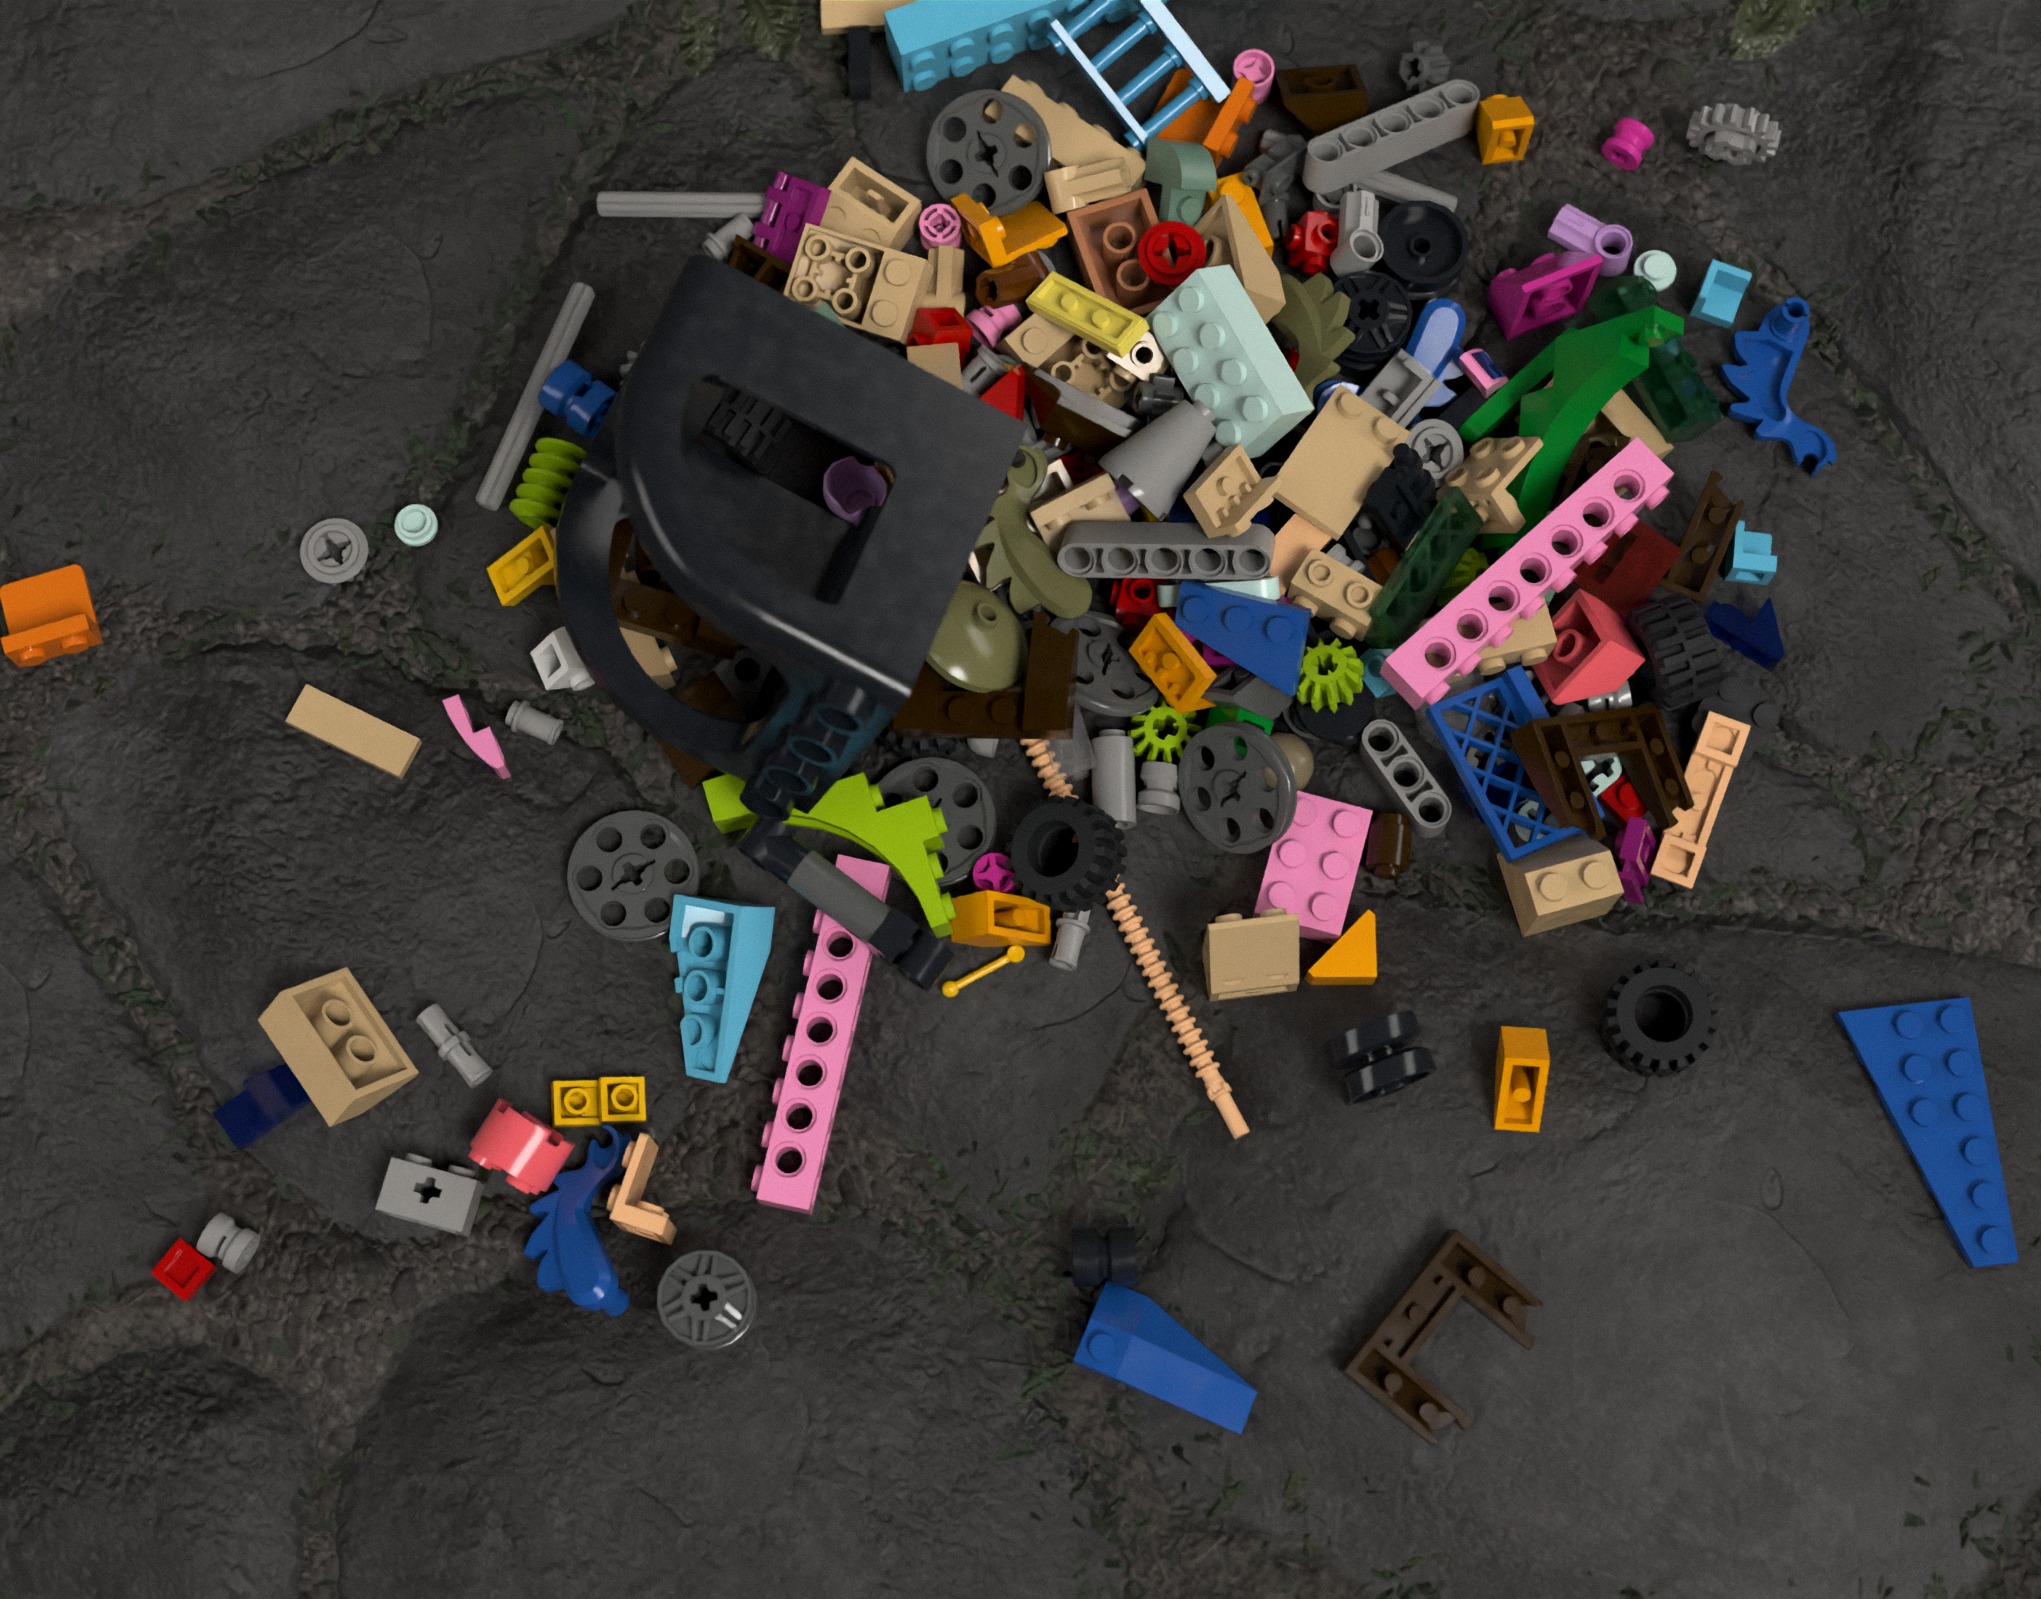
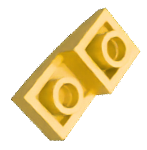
M600 1077L598 1080L553 1081L551 1083L552 1128L645 1122V1077Z

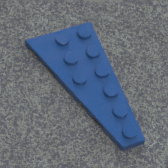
M1970 997L1843 1011L1835 1014L1840 1027L1845 1029L1855 1048L1854 1053L1861 1066H1865L1877 1089L1876 1094L1909 1155L1913 1156L1923 1175L1921 1177L1928 1192H1932L1945 1216L1943 1220L1969 1269L2019 1262Z

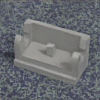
M1399 347L1358 397L1405 428L1440 388L1441 383L1432 372Z

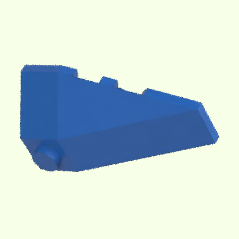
M1108 1280L1106 1281L1074 1357L1073 1365L1241 1435L1257 1391L1149 1297L1123 1286H1112Z

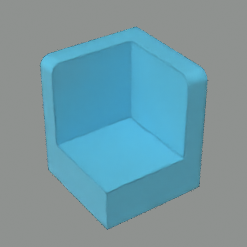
M1712 259L1700 285L1690 315L1730 329L1752 273Z
M1739 520L1726 550L1724 581L1768 585L1775 575L1777 567V556L1771 555L1772 536L1767 533L1744 531L1745 521Z

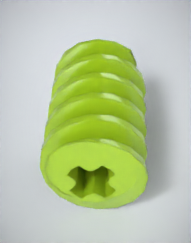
M540 438L535 444L536 450L539 453H534L529 458V464L532 468L526 469L523 472L522 477L525 483L520 484L516 489V494L520 499H513L509 508L521 522L537 530L541 526H548L551 530L555 527L549 523V520H558L560 511L555 507L556 503L563 504L566 497L562 493V489H569L573 481L568 475L569 473L576 474L580 467L574 461L576 458L584 459L586 452L575 444L564 440Z

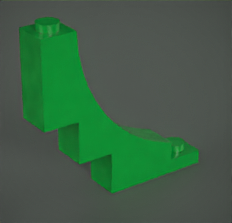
M1654 305L1555 338L1553 386L1521 396L1519 436L1540 437L1544 445L1505 488L1516 500L1517 508L1527 522L1517 533L1482 534L1481 551L1501 558L1545 519L1563 469L1586 428L1620 389L1649 368L1650 347H1659L1664 345L1667 340L1683 336L1684 318Z

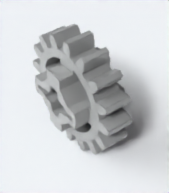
M1716 103L1715 109L1702 106L1701 112H1693L1686 138L1690 139L1689 145L1691 147H1699V154H1706L1713 158V160L1724 159L1732 165H1751L1752 159L1765 162L1766 156H1775V151L1778 150L1781 130H1778V122L1769 121L1770 115L1761 114L1755 111L1756 108L1751 107L1746 110L1734 103Z

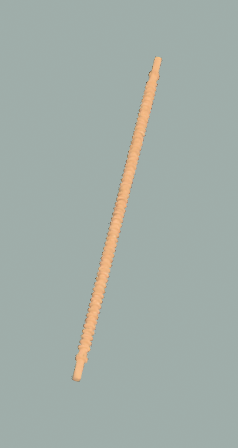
M875 461V466L886 478L888 491H890L894 482L893 474L887 467ZM1012 685L1004 690V692H1021V687ZM1021 739L1020 744L1028 746L1026 755L1033 756L1034 758L1031 762L1032 767H1039L1040 769L1037 777L1045 779L1043 788L1051 790L1049 796L1059 795L1064 798L1067 795L1079 799L1078 795L1070 793L1073 785L1065 783L1067 774L1059 772L1061 763L1053 761L1056 753L1048 751L1047 748L1050 746V742L1048 740L1043 741L1042 739ZM1074 833L1072 843L1075 844L1079 843L1076 833ZM1119 883L1120 885L1115 892L1108 890L1105 893L1109 900L1107 909L1115 911L1112 919L1121 922L1118 930L1126 932L1127 936L1124 938V942H1131L1133 947L1130 949V953L1137 954L1139 958L1136 960V964L1144 966L1142 976H1149L1148 987H1154L1156 989L1154 998L1162 1000L1160 1009L1167 1010L1166 1021L1174 1023L1171 1031L1180 1034L1177 1042L1179 1044L1184 1043L1186 1049L1183 1051L1184 1055L1190 1054L1192 1057L1189 1065L1197 1067L1198 1071L1195 1073V1076L1197 1078L1202 1077L1210 1101L1215 1102L1234 1140L1249 1133L1250 1130L1230 1094L1232 1089L1217 1070L1220 1067V1063L1213 1062L1211 1059L1214 1052L1206 1050L1205 1046L1208 1044V1040H1201L1199 1036L1202 1033V1029L1194 1027L1193 1023L1196 1022V1018L1188 1016L1187 1012L1190 1010V1006H1183L1181 1002L1184 999V995L1176 993L1175 990L1178 988V984L1170 982L1172 972H1165L1166 961L1158 959L1160 950L1152 948L1155 940L1146 937L1149 929L1148 927H1141L1140 923L1143 917L1134 914L1137 906L1129 904L1128 901L1131 899V895L1123 893L1122 890L1125 888V884Z

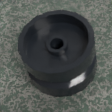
M1411 200L1393 208L1383 218L1377 234L1383 243V255L1369 270L1385 273L1398 281L1410 297L1412 310H1421L1424 304L1430 300L1441 297L1447 298L1453 292L1469 252L1468 232L1456 214L1446 206L1432 201Z
M1414 1011L1398 1012L1351 1029L1323 1045L1322 1048L1330 1068L1345 1070L1357 1067L1343 1075L1337 1084L1345 1106L1360 1104L1394 1094L1428 1077L1437 1070L1429 1048L1416 1046L1403 1049L1415 1042L1422 1032Z

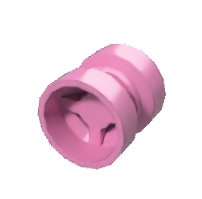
M1256 49L1246 50L1239 54L1234 61L1231 89L1233 90L1240 76L1254 83L1258 82L1255 84L1253 99L1258 101L1257 104L1264 102L1271 94L1275 67L1271 57L1262 50Z
M935 204L926 208L919 220L920 241L925 253L928 254L929 249L936 248L938 245H953L959 249L962 235L960 216L956 210L945 204Z
M1014 304L997 309H992L990 306L985 305L980 310H972L964 318L973 328V337L990 350L1001 341L1002 334L1006 330L1012 331L1023 322L1022 316Z

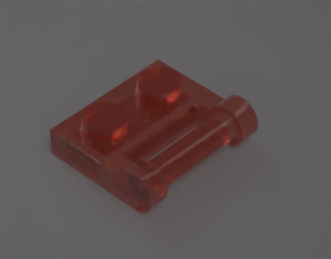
M1638 516L1636 517L1639 521L1630 529L1638 538L1604 583L1600 582L1593 575L1621 539L1616 533L1604 542L1608 548L1594 563L1588 565L1583 561L1573 570L1577 574L1573 580L1624 618H1626L1628 610L1641 606L1683 551V549L1646 524Z

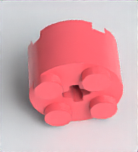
M499 1098L471 1141L470 1146L473 1149L468 1156L489 1170L492 1167L498 1171L505 1170L509 1173L505 1180L526 1194L531 1192L538 1195L540 1190L546 1192L574 1149L575 1144L565 1141V1136L528 1112L523 1111L519 1114L511 1108L512 1103Z

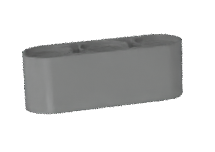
M1377 719L1370 722L1365 727L1358 744V753L1361 760L1398 812L1409 817V827L1413 829L1416 835L1423 838H1432L1439 835L1444 830L1452 813L1448 797L1397 726L1385 719ZM1373 736H1382L1389 741L1390 749L1378 752L1370 746L1368 739ZM1397 771L1410 772L1415 779V784L1410 787L1400 786L1395 782L1393 774ZM1423 806L1436 808L1440 814V820L1437 822L1424 821L1419 814V808Z

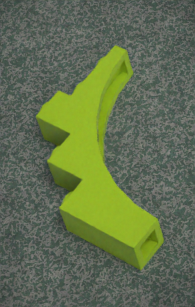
M862 772L838 780L808 814L793 808L789 819L782 821L785 825L818 829L855 842L881 858L907 883L919 900L936 938L954 933L950 920L957 918L956 910L950 893L941 894L937 879L944 877V873L937 852L929 854L930 852L945 848L941 833L947 832L948 827L941 807L933 808L927 795L886 808L878 783L871 785L865 773ZM728 774L702 782L713 821L722 834L749 828L757 819L758 815L747 809L740 801V794L746 783Z

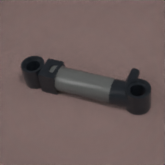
M758 816L735 845L740 853L753 864L768 873H772L865 943L870 952L893 969L896 968L899 973L920 989L928 992L956 957L945 944L925 930H920V925L896 907L894 909L890 908L798 839L784 823Z

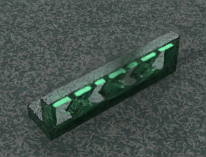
M1459 486L1447 488L1367 612L1374 621L1363 638L1372 650L1399 648L1413 635L1482 528L1483 520ZM1453 506H1454V507L1456 508V510L1458 511V512H1455V513H1450V511H1451V509L1453 508Z

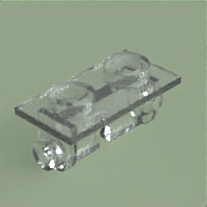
M1075 702L1073 740L1044 739L1057 781L1072 776L1074 781L1084 779L1089 776L1088 770L1098 767L1079 705Z

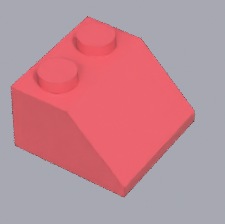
M1579 588L1551 618L1558 642L1550 655H1547L1548 659L1531 666L1551 702L1556 705H1562L1617 691L1646 659L1615 608Z

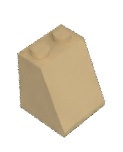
M1587 834L1579 837H1569L1509 864L1506 862L1502 852L1497 853V859L1523 937L1605 915L1624 893L1610 849L1598 841L1589 839Z

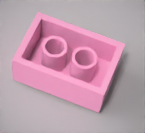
M1297 791V807L1293 822L1284 836L1272 844L1253 918H1260V912L1265 910L1285 908L1287 914H1299L1300 937L1334 945L1341 936L1373 811Z

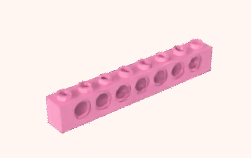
M1636 437L1386 658L1379 673L1415 711L1426 701L1433 706L1450 690L1451 687L1447 684L1449 680L1457 673L1463 678L1467 676L1482 661L1479 654L1485 648L1491 645L1494 649H1497L1513 634L1514 630L1510 627L1521 616L1526 621L1531 619L1545 605L1542 598L1550 590L1554 589L1559 593L1566 588L1577 576L1573 571L1583 561L1588 565L1594 563L1607 550L1608 546L1604 543L1614 533L1619 538L1624 536L1639 521L1635 515L1645 506L1653 510L1670 493L1666 486L1674 473ZM1614 488H1626L1632 494L1633 499L1626 500L1620 498ZM1583 515H1595L1601 521L1602 526L1592 527L1588 525ZM1552 542L1565 543L1570 548L1571 554L1561 555L1557 553L1552 547ZM1530 569L1539 576L1540 582L1530 583L1521 576L1520 570ZM1489 598H1502L1508 604L1509 610L1498 611L1494 609L1489 603ZM1457 626H1471L1476 631L1477 638H1463L1458 633ZM1437 653L1441 655L1445 660L1446 666L1442 668L1431 666L1426 661L1425 654Z
M838 854L836 867L885 903L891 880L890 865ZM817 909L813 925V933L819 934L815 951L808 949L803 967V975L809 976L805 993H797L793 1008V1018L799 1019L795 1036L788 1035L784 1045L782 1061L789 1062L785 1079L777 1078L773 1091L772 1104L778 1105L775 1121H767L763 1133L762 1147L768 1148L764 1165H756L751 1185V1191L757 1192L756 1199L760 1204L812 1215L873 957V953L869 951L865 943L819 909ZM845 938L853 943V948L848 955L835 957L830 954L829 947L836 939ZM835 980L843 985V991L836 999L826 1000L819 995V989L826 981ZM817 1023H827L833 1028L832 1036L823 1043H816L809 1038L810 1029ZM809 1065L818 1066L823 1070L821 1080L813 1086H805L799 1082L801 1070ZM799 1108L808 1109L813 1115L808 1127L797 1130L789 1126L788 1119L794 1110ZM789 1151L799 1153L802 1156V1164L797 1171L784 1173L779 1170L778 1161L784 1153Z

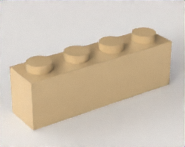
M1012 75L1001 89V91L1014 94L1028 102L1043 119L1049 132L1052 147L1050 171L1078 164L1083 167L1124 157L1131 173L1132 192L1142 189L1148 182L1144 180L1146 159L1138 150L1132 147L1124 148L1115 142L1109 132L1103 127L1096 124L1089 125L1080 119L1077 112L1066 103L1059 102L1057 104L1045 96L1043 90L1030 80H1025L1024 82ZM994 99L984 111V119L988 123H996L1002 117L1003 107L998 100ZM1025 123L1018 127L1015 135L1017 143L1023 148L1030 147L1034 143L1036 132L1032 125ZM1102 199V200L1094 201V203H1099V202H1102V201H1105V200Z

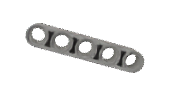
M1452 80L1315 137L1307 146L1302 174L1303 184L1309 190L1316 193L1333 192L1466 135L1473 127L1480 97L1478 88L1466 80Z
M1081 521L1071 524L1064 532L1057 561L1063 572L1074 577L1256 580L1266 576L1270 571L1276 540L1273 532L1260 524H1251L1248 530L1236 537L1230 538L1228 535L1208 538L1200 523ZM1073 547H1082L1087 552L1077 551ZM1118 547L1126 548V549H1128L1130 552H1127V553L1121 552V551L1117 550L1116 548H1118ZM1159 548H1168L1174 553H1165ZM1207 548L1213 549V550L1217 551L1218 553H1215V554L1207 553V552L1203 551V549H1207ZM1255 549L1262 554H1251L1246 550Z

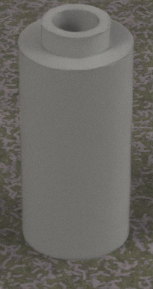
M1107 729L1100 731L1099 737L1091 740L1092 806L1112 816L1117 821L1115 827L1121 830L1130 829L1137 825L1134 739L1125 736L1124 730Z

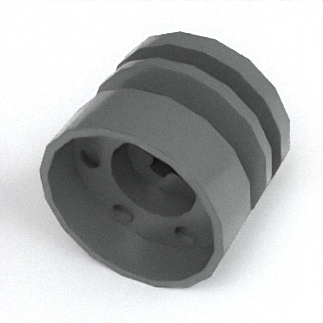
M697 1250L679 1257L666 1269L658 1286L657 1307L663 1324L678 1340L699 1351L719 1352L736 1346L750 1333L758 1316L759 1297L753 1280L733 1258L718 1251ZM708 1288L713 1295H718L717 1300L710 1302V1310L707 1311L700 1304L695 1303V1299L702 1297V1289Z

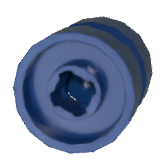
M567 360L549 376L543 385L538 401L542 407L557 418L567 416V425L584 438L590 439L596 436L617 393L601 381L592 382V376L589 372L574 361Z

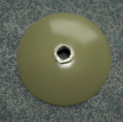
M960 580L925 660L940 675L961 688L978 693L1004 691L1011 687L1024 673L1028 662V644L1019 620L1002 599L978 584Z

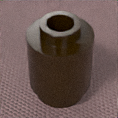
M1379 813L1374 815V823L1369 825L1365 866L1367 869L1374 871V877L1385 880H1397L1400 878V873L1409 871L1413 829L1409 827V817L1395 813Z

